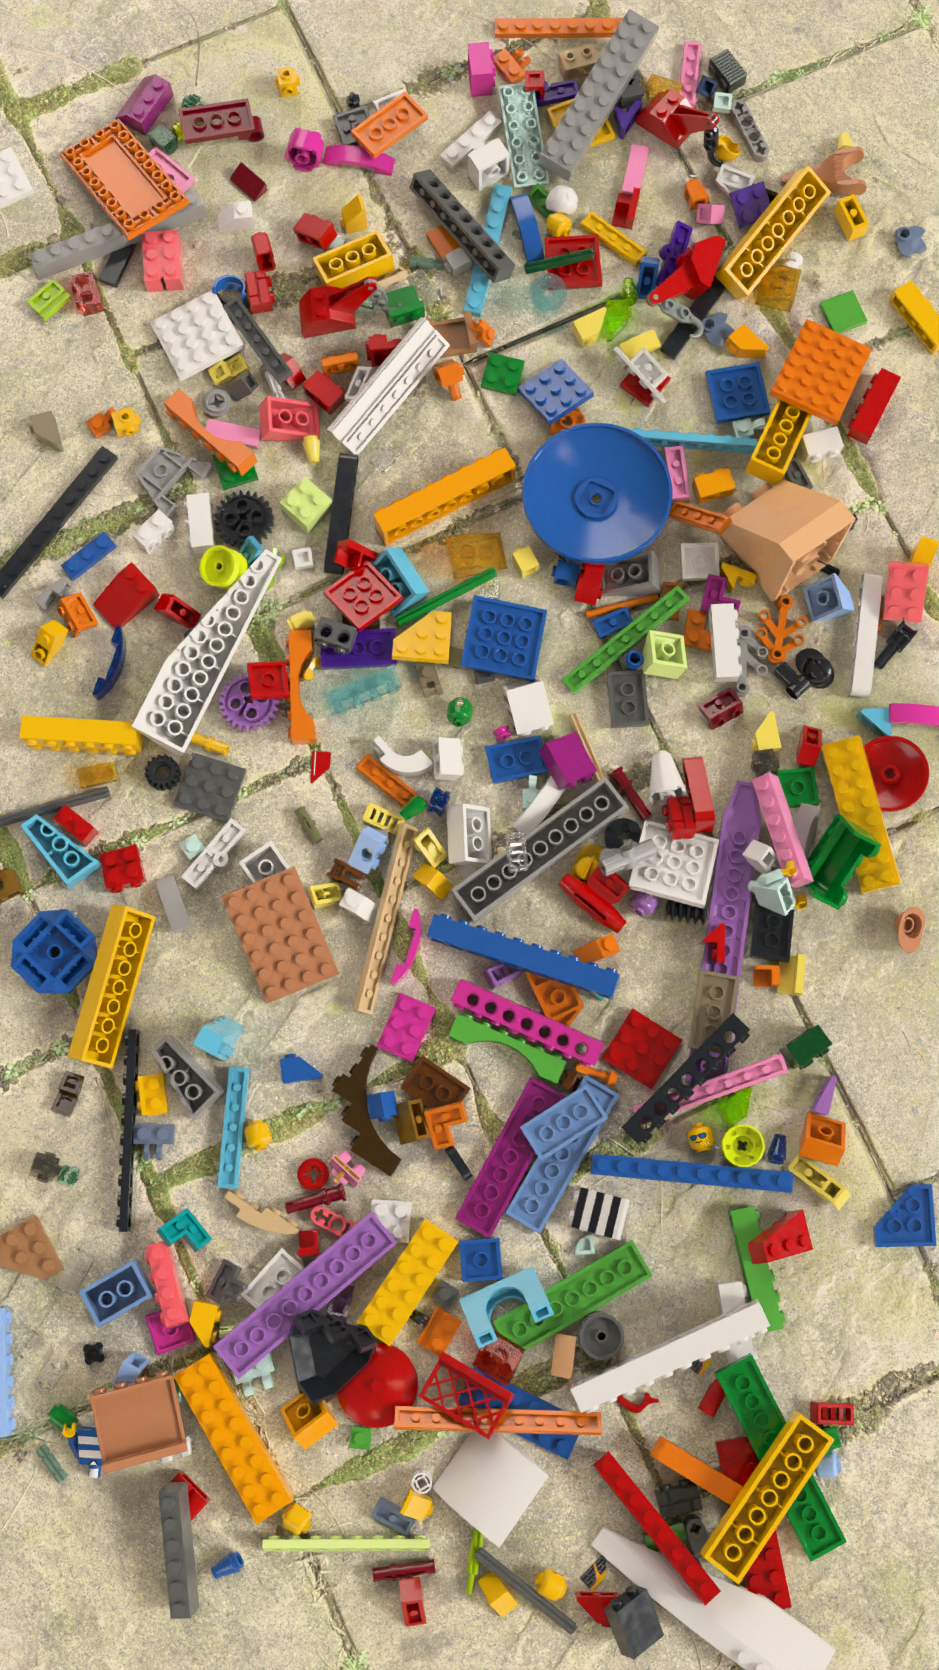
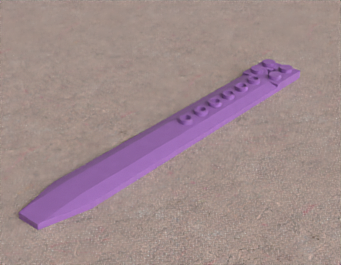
M737 781L722 817L706 931L707 937L718 925L725 923V962L723 964H714V959H711V948L714 945H705L701 970L739 976V982L752 894L748 890V884L754 879L755 868L742 854L753 839L759 842L761 827L759 800L754 785L744 781ZM736 998V1004H735L734 1014H735V1012H736L737 998ZM690 1048V1050H689V1057H690L697 1049H691V1048ZM709 1052L713 1057L720 1055L719 1053ZM727 1056L720 1061L722 1065L715 1072L711 1070L706 1075L709 1079L727 1073L729 1064ZM698 1060L695 1064L696 1069L704 1071L705 1068H702V1064H706V1062ZM686 1074L685 1083H693V1077L690 1074Z

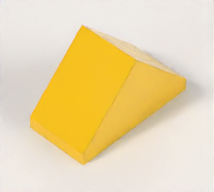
M425 862L412 876L413 879L441 901L454 887L439 870Z
M491 1570L477 1580L489 1604L501 1617L519 1605L504 1581Z

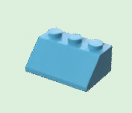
M401 547L386 549L373 562L372 565L403 597L400 603L390 609L394 616L416 605L430 592Z

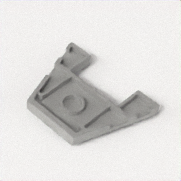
M158 446L135 474L157 508L170 518L178 507L164 495L187 469L203 480L213 469L211 463H204L198 461L197 458L187 457L179 452Z

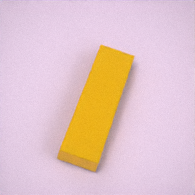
M592 211L580 223L581 228L591 235L598 234L600 242L635 267L641 262V257L647 255L645 249Z

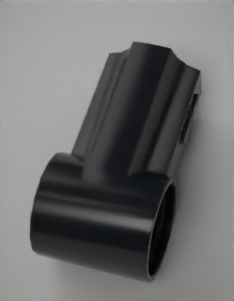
M785 661L772 672L785 686L786 692L795 700L811 687L809 681L804 676L798 675Z

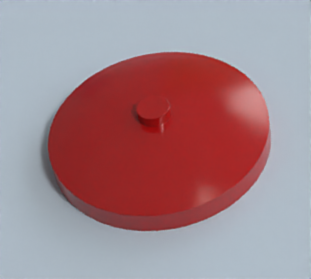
M882 736L864 745L881 811L898 812L914 805L925 793L930 777L928 761L922 750L912 741L899 736Z
M378 1342L371 1362L337 1393L338 1400L345 1413L360 1425L370 1428H383L393 1425L395 1422V1406L412 1407L418 1391L417 1372L410 1358L401 1349L394 1345L388 1346L383 1342Z

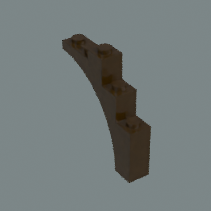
M371 1044L370 1047L366 1046L360 1054L362 1059L359 1064L355 1063L349 1073L352 1075L350 1078L345 1074H342L341 1077L338 1075L332 1083V1086H334L332 1091L352 1103L351 1106L347 1105L341 1113V1116H343L342 1121L361 1133L360 1136L356 1135L350 1143L352 1146L350 1151L392 1177L402 1159L393 1153L379 1137L370 1119L367 1106V1078L371 1064L379 1050Z

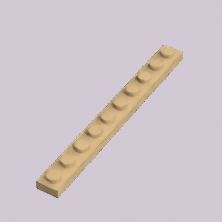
M399 823L353 1010L368 1015L373 1014L414 848L413 839L416 838L418 832L417 828L406 823Z

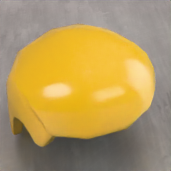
M721 135L719 137L718 149L715 153L720 160L731 162L741 154L742 150L738 151V143H733L728 136Z

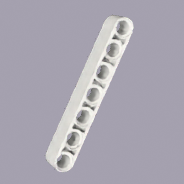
M863 573L861 577L849 696L869 698L871 693L883 583L882 575Z

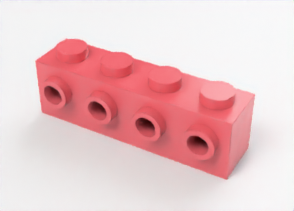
M164 1241L147 1246V1252L144 1253L147 1265L150 1264L152 1270L149 1275L152 1284L156 1286L155 1299L157 1304L161 1305L160 1319L162 1324H165L168 1328H173L188 1323L190 1317L171 1246L168 1247Z

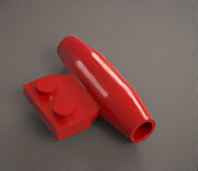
M598 865L588 877L587 884L569 873H566L557 884L574 904L596 922L618 934L627 923L612 904L619 902L631 887L616 873L604 876Z

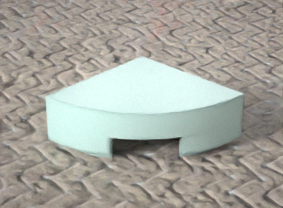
M593 1233L583 1236L577 1242L574 1255L595 1254Z

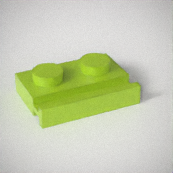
M53 278L26 302L46 322L67 304L72 297Z

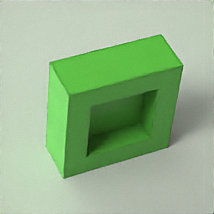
M351 1426L349 1448L370 1450L372 1428Z

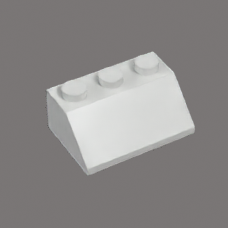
M464 803L447 807L449 864L472 866L485 865L491 861L490 808Z

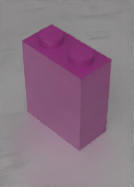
M576 732L550 741L539 750L559 790L565 788L570 790L580 782L585 784L593 779L592 776L597 772Z

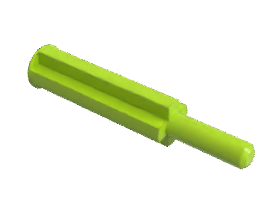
M474 1527L467 1565V1573H469L466 1588L467 1595H472L474 1577L478 1575L479 1561L474 1555L482 1547L484 1537Z

